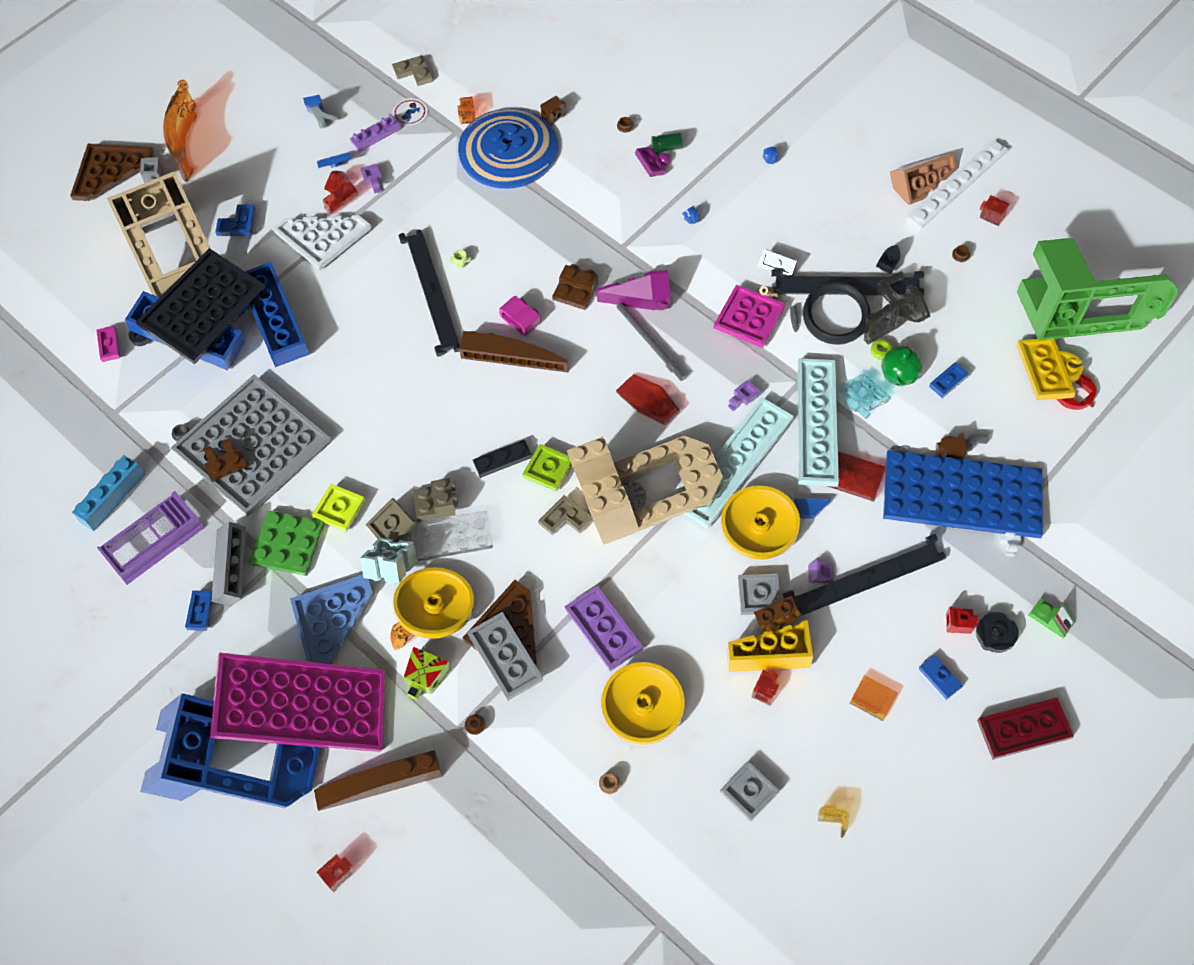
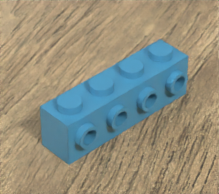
M123 455L115 462L109 472L102 476L99 483L88 492V495L75 506V509L72 511L73 515L80 523L95 531L141 480L145 473L138 463Z

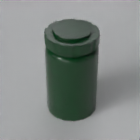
M681 133L651 136L653 151L658 153L682 149Z

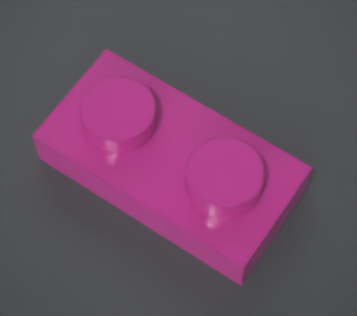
M115 326L96 329L100 360L107 362L119 359L120 352Z

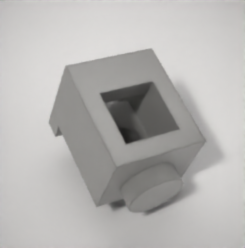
M158 157L141 159L140 175L144 183L162 176L163 167Z

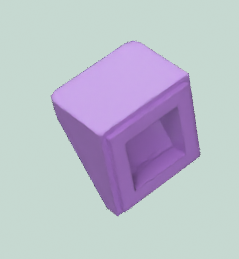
M819 560L808 565L809 582H834L833 564Z

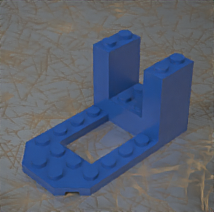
M181 693L160 711L156 730L166 732L159 762L145 771L140 790L143 793L179 801L185 800L200 790H206L280 808H287L312 791L320 749L319 747L277 744L269 780L209 767L216 739L210 738L214 701Z

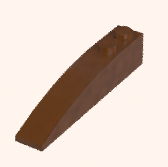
M463 331L459 347L461 359L568 373V360L549 350L528 342L493 333L485 334L476 331Z
M432 750L382 764L314 790L317 810H325L442 777L436 751Z

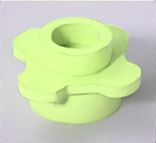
M456 250L453 256L450 257V262L455 263L458 268H462L466 262L471 260V257L464 250Z

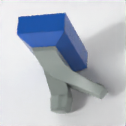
M320 94L303 98L307 111L312 113L319 122V128L327 127L324 119L337 120L336 116L322 112L324 106Z

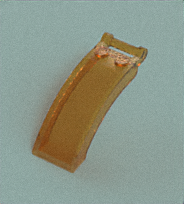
M182 79L178 81V88L167 106L163 121V134L166 146L179 175L185 182H188L194 169L187 161L186 141L189 131L197 118V113L194 112L196 103L190 95L188 83Z

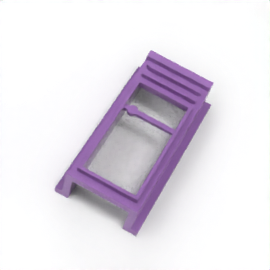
M176 491L171 493V496L101 547L98 546L97 549L126 585H128L203 530L204 526Z

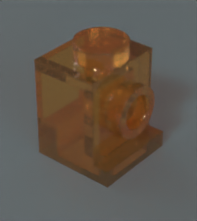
M473 97L459 98L460 105H457L460 125L470 124L473 120H476Z

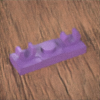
M390 113L386 119L381 118L380 122L364 130L361 129L360 133H353L350 141L361 152L401 130V125Z

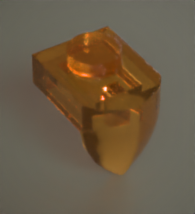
M399 622L392 626L390 632V641L394 650L403 648L410 639L416 636L405 630Z

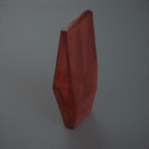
M633 374L616 390V393L638 413L665 426L680 412L679 407L662 386Z

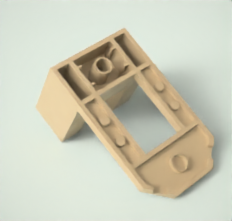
M175 171L107 198L152 295L161 297L195 262L163 274L144 235L143 227L175 215L196 261L210 248Z
M604 436L566 450L603 545L711 504L723 481V476L709 444L687 436L676 438L614 463ZM674 462L686 491L633 511L621 481Z

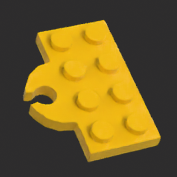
M1055 339L1018 340L1016 346L1036 400L1074 398L1076 392L1072 383L1080 379L1084 366H1080L1081 360L1072 353L1059 351Z

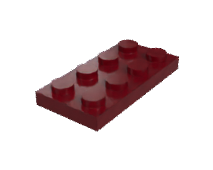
M1058 697L980 717L977 720L992 760L1070 740L1074 737Z

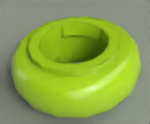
M884 339L876 340L871 345V354L875 358L882 360L887 351L880 352L877 348L883 347L888 351L893 348V345Z

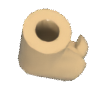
M762 286L760 288L762 295L775 300L779 299V294L774 293V289L771 286Z

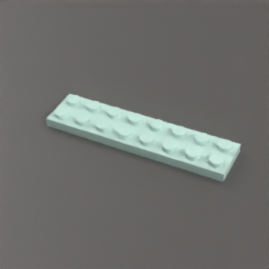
M798 358V484L838 487L835 360Z
M761 397L714 457L723 476V481L715 494L713 502L687 512L685 515L708 529L722 512L728 499L739 490L793 420V415Z

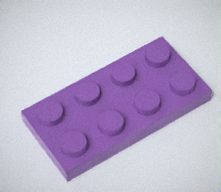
M598 585L564 606L565 611L609 671H612L643 650V645Z

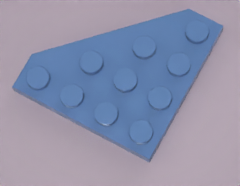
M360 575L290 598L307 662L333 663L373 595L369 579Z

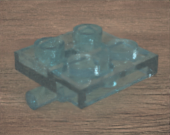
M865 373L844 382L841 386L843 390L839 393L847 402V405L853 411L860 413L865 419L871 415L869 411L888 403L891 398L885 389L879 387Z

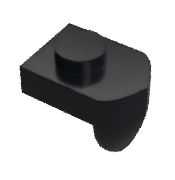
M893 245L888 247L883 252L876 267L892 274L901 257L899 246Z

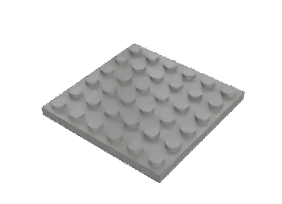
M253 375L171 446V449L246 516H249L328 444L331 439L330 436L256 375ZM229 438L234 451L240 448L248 467L212 482L204 466V463L209 462L204 448L211 446L216 458L227 454L221 441Z

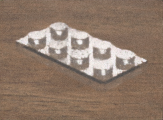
M487 510L417 522L418 525L411 531L417 561L493 548Z

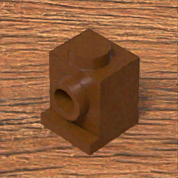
M554 96L540 105L541 116L552 126L554 125L553 121L565 115L567 105L563 100Z
M960 433L958 437L946 436L941 438L940 442H936V453L942 457L964 459L967 452L964 433Z

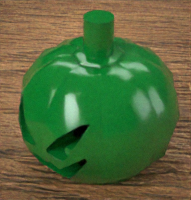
M899 346L887 351L881 360V368L884 378L888 382L897 386L913 384L919 378L923 370V362L916 350L908 346Z

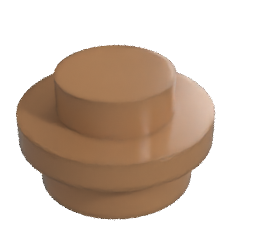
M605 773L599 779V787L605 794H614L620 787V780L614 773Z

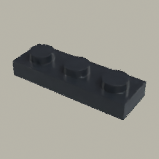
M524 439L472 460L479 478L531 459L532 453Z

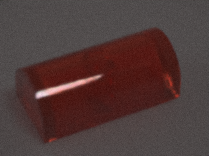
M348 181L323 199L324 209L329 214H333L356 198L359 194L355 186Z

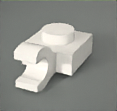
M1006 532V534H999V543H1006L1007 556H1015L1014 552H1017V544L1020 543L1021 537L1015 536L1016 533Z

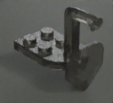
M902 271L879 282L877 285L878 292L890 304L885 305L881 310L873 312L866 317L864 341L867 345L899 328L907 320L919 323L931 317L922 293L914 285L910 284L906 287L905 298H901L890 287L898 281H904Z

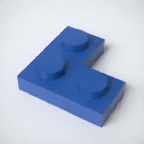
M237 204L235 218H218L216 235L251 236L256 209L254 204Z

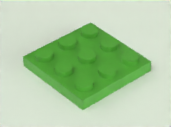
M268 510L249 560L250 565L306 576L324 527L323 521Z

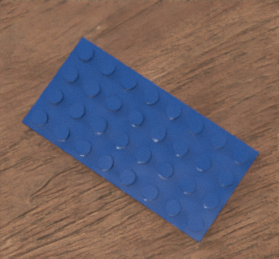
M887 450L883 519L1006 534V532L1016 533L1015 536L1041 539L1043 536L1042 469Z

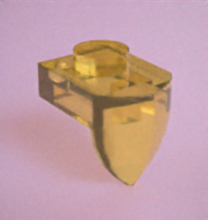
M824 805V808L820 807L818 821L839 823L840 838H843L849 826L850 812L845 809H837L834 805Z

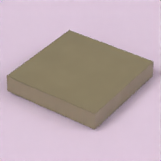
M392 498L365 525L377 539H393V542L398 543L418 524L397 500Z

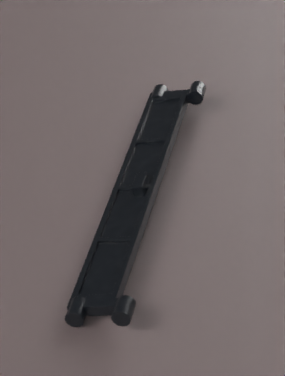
M418 229L415 231V235L410 236L400 233L398 235L400 243H408L440 345L434 347L436 356L440 357L443 355V351L450 349L457 353L459 352L460 344L422 230Z
M771 269V277H776V286L771 287L774 289V293L809 295L815 288L825 283L842 282L854 286L864 295H924V288H920L919 278H924V271H914V277L780 276L781 270ZM832 292V293H827V294H824V295H846V294H844V293H839V292Z
M936 534L925 537L928 544L926 546L798 596H795L793 590L782 593L783 598L792 596L799 607L801 616L945 560L946 555L944 552L938 553L934 543L938 541V537Z

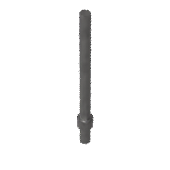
M619 303L616 308L663 360L666 368L673 372L680 381H683L686 376L678 368L677 362L674 359L671 360L622 303Z

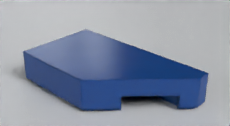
M794 498V504L801 519H814L831 502V499Z

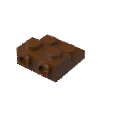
M565 264L552 299L586 310L599 283L598 274L592 269L582 270L576 264H571L570 266Z
M792 596L754 612L763 632L774 631L779 625L793 623L801 616L799 607Z

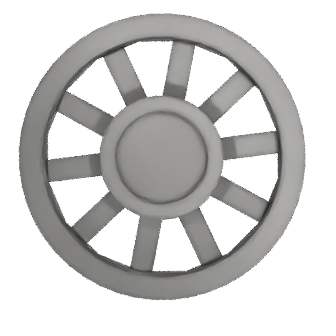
M632 479L621 481L633 507L632 510L635 511L642 508L646 502V491L642 484ZM638 488L642 490V492L635 493ZM643 495V499H638L636 496ZM636 501L640 503L637 507L634 505Z

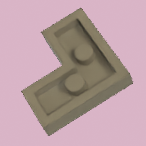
M423 55L392 64L397 80L413 75L417 86L433 82Z
M563 495L538 520V524L551 535H554L565 523L578 533H581L593 519L592 516L567 496Z

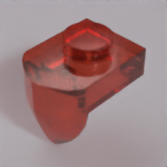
M332 171L324 189L340 197L346 182L349 181V177L343 171Z

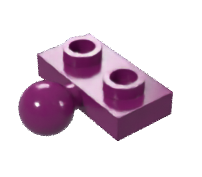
M651 147L637 148L635 151L636 157L650 177L665 174L666 169L664 166H668L671 162L669 154L662 153L657 157Z

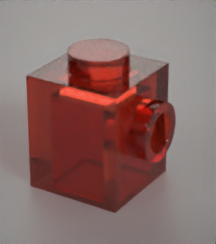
M990 195L988 200H984L979 210L982 212L979 218L999 226L1007 213L1010 203Z

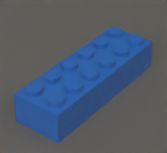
M272 262L245 271L266 285L267 288L250 307L274 366L278 367L310 355Z
M143 291L125 318L126 324L130 331L162 343L136 324V321L160 298ZM230 327L203 355L201 360L228 371L245 342L242 331Z

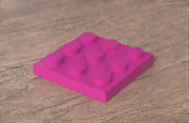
M736 284L715 321L713 329L764 348L785 308V303Z

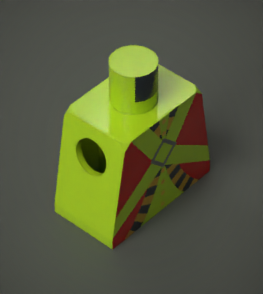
M413 647L403 677L405 683L410 685L406 695L417 700L421 691L432 694L449 672V662Z

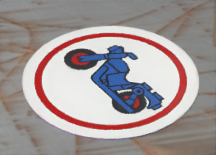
M415 98L399 101L392 110V115L396 121L404 126L419 124L428 114L426 104Z

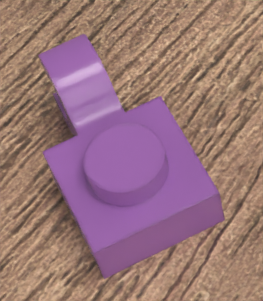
M377 163L360 168L365 183H371L374 194L381 192L378 181L382 180Z
M746 380L734 390L735 396L729 400L728 408L735 411L742 402L747 406L760 396V390L750 381Z

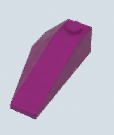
M668 270L648 272L642 278H629L626 283L620 284L616 282L596 288L597 302L615 305L622 303L627 307L647 310L669 309L670 287Z

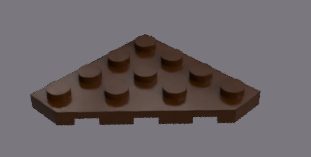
M87 143L70 194L71 199L90 201L141 170V159L153 157V148Z
M515 579L469 630L503 612L537 667L531 593L529 589ZM466 633L462 637L463 641H465L467 644H469L472 648H474L477 651L468 634Z

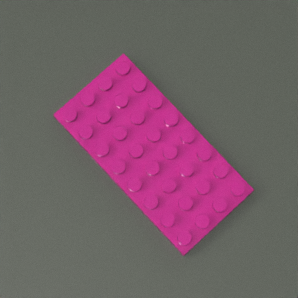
M219 652L210 738L381 752L383 747L385 670Z

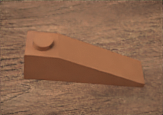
M954 152L890 171L893 189L908 205L923 200L930 191L937 188L941 181L947 179L957 170Z

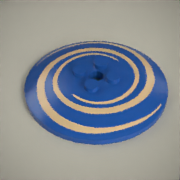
M503 108L479 116L465 128L459 140L458 154L464 170L479 183L501 189L518 188L539 180L552 168L558 154V140L552 126L538 114L524 109ZM505 141H511L510 144H506V143H504V142H505Z

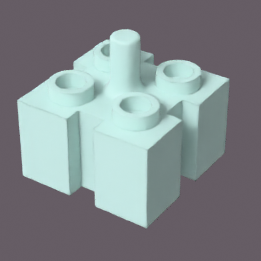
M378 538L372 544V550H367L360 557L364 578L375 581L385 578V581H388L390 585L400 583L407 575L406 572L410 571L417 563L414 542L400 540L398 543H395L393 539Z

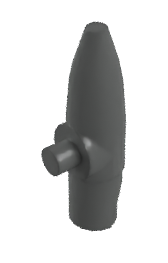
M791 306V325L794 332H797V308L796 306Z

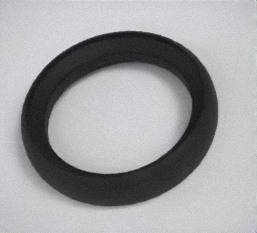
M830 282L818 286L808 295L803 306V319L807 329L815 338L828 344L841 345L856 340L865 332L870 321V306L864 294L854 286L842 282ZM832 292L844 293L852 297L861 309L862 318L859 325L854 330L845 334H831L820 329L812 317V306L819 297Z

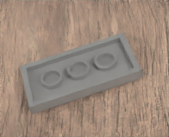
M503 612L467 631L469 638L507 701L543 681L542 675Z

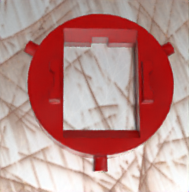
M1081 374L1080 379L1075 383L1088 392L1089 395L1081 403L1074 398L1056 399L1062 406L1072 410H1081L1088 406L1093 408L1095 405L1092 402L1096 396V386L1088 376Z

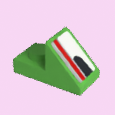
M1042 598L1039 599L1028 615L1063 639L1075 623L1063 604L1057 609Z

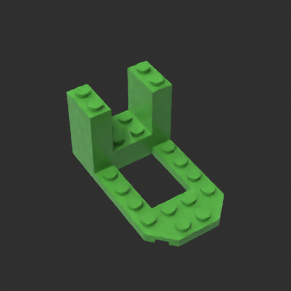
M1074 238L1038 241L1033 256L1043 277L1022 279L1017 289V294L1038 340L1141 330L1147 327V322L1152 319L1164 317L1179 292L1177 285L1167 274L1095 281ZM1138 295L1128 314L1083 318L1091 300Z

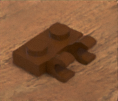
M229 438L221 441L227 453L221 457L216 458L211 446L204 448V452L209 462L204 463V466L212 482L248 467L240 448L234 451Z

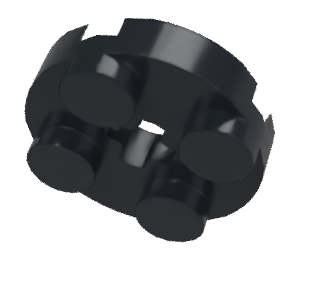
M990 612L980 619L976 627V637L982 649L994 653H1003L1012 649L1019 636V630L1014 620L1011 621L1006 617V614L1001 612ZM994 628H997L999 632H1002V634H1000L999 637L995 636L992 633L994 631Z

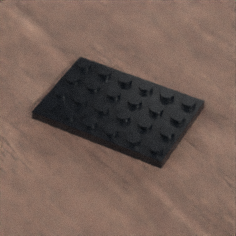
M209 248L136 321V324L195 365L267 288L266 285Z

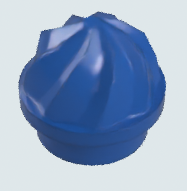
M768 147L763 150L764 154L762 156L766 163L774 164L778 161L779 151L776 147Z
M694 206L682 213L684 215L683 219L689 224L697 223L700 218L699 210Z

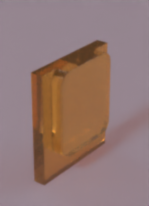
M864 675L849 704L884 721L898 692Z

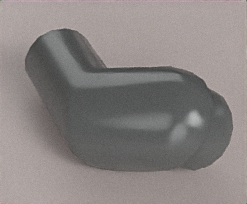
M986 434L968 435L965 438L967 451L973 450V444H987L988 436Z

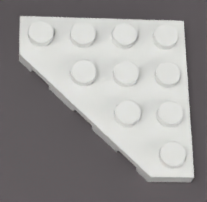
M352 215L350 218L327 216L325 219L303 217L301 220L285 218L273 230L274 233L321 270L371 229V225L359 215Z

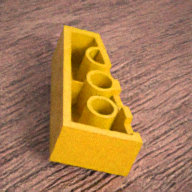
M808 620L802 621L795 626H784L783 629L777 631H766L759 636L752 635L730 641L727 647L729 672L811 668L813 659Z

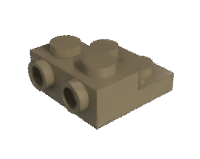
M450 478L431 481L432 487L413 490L417 522L456 515L455 507H458L457 496H453L456 493L455 482H451Z

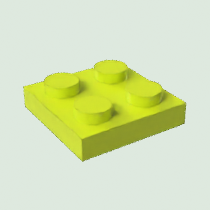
M330 484L312 516L314 519L347 532L363 506L365 498Z

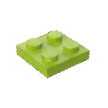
M539 444L522 475L525 479L557 492L572 464L568 455Z

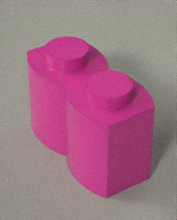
M513 296L499 308L500 317L523 336H526L540 324L539 312L535 308L527 306L526 301L517 296Z

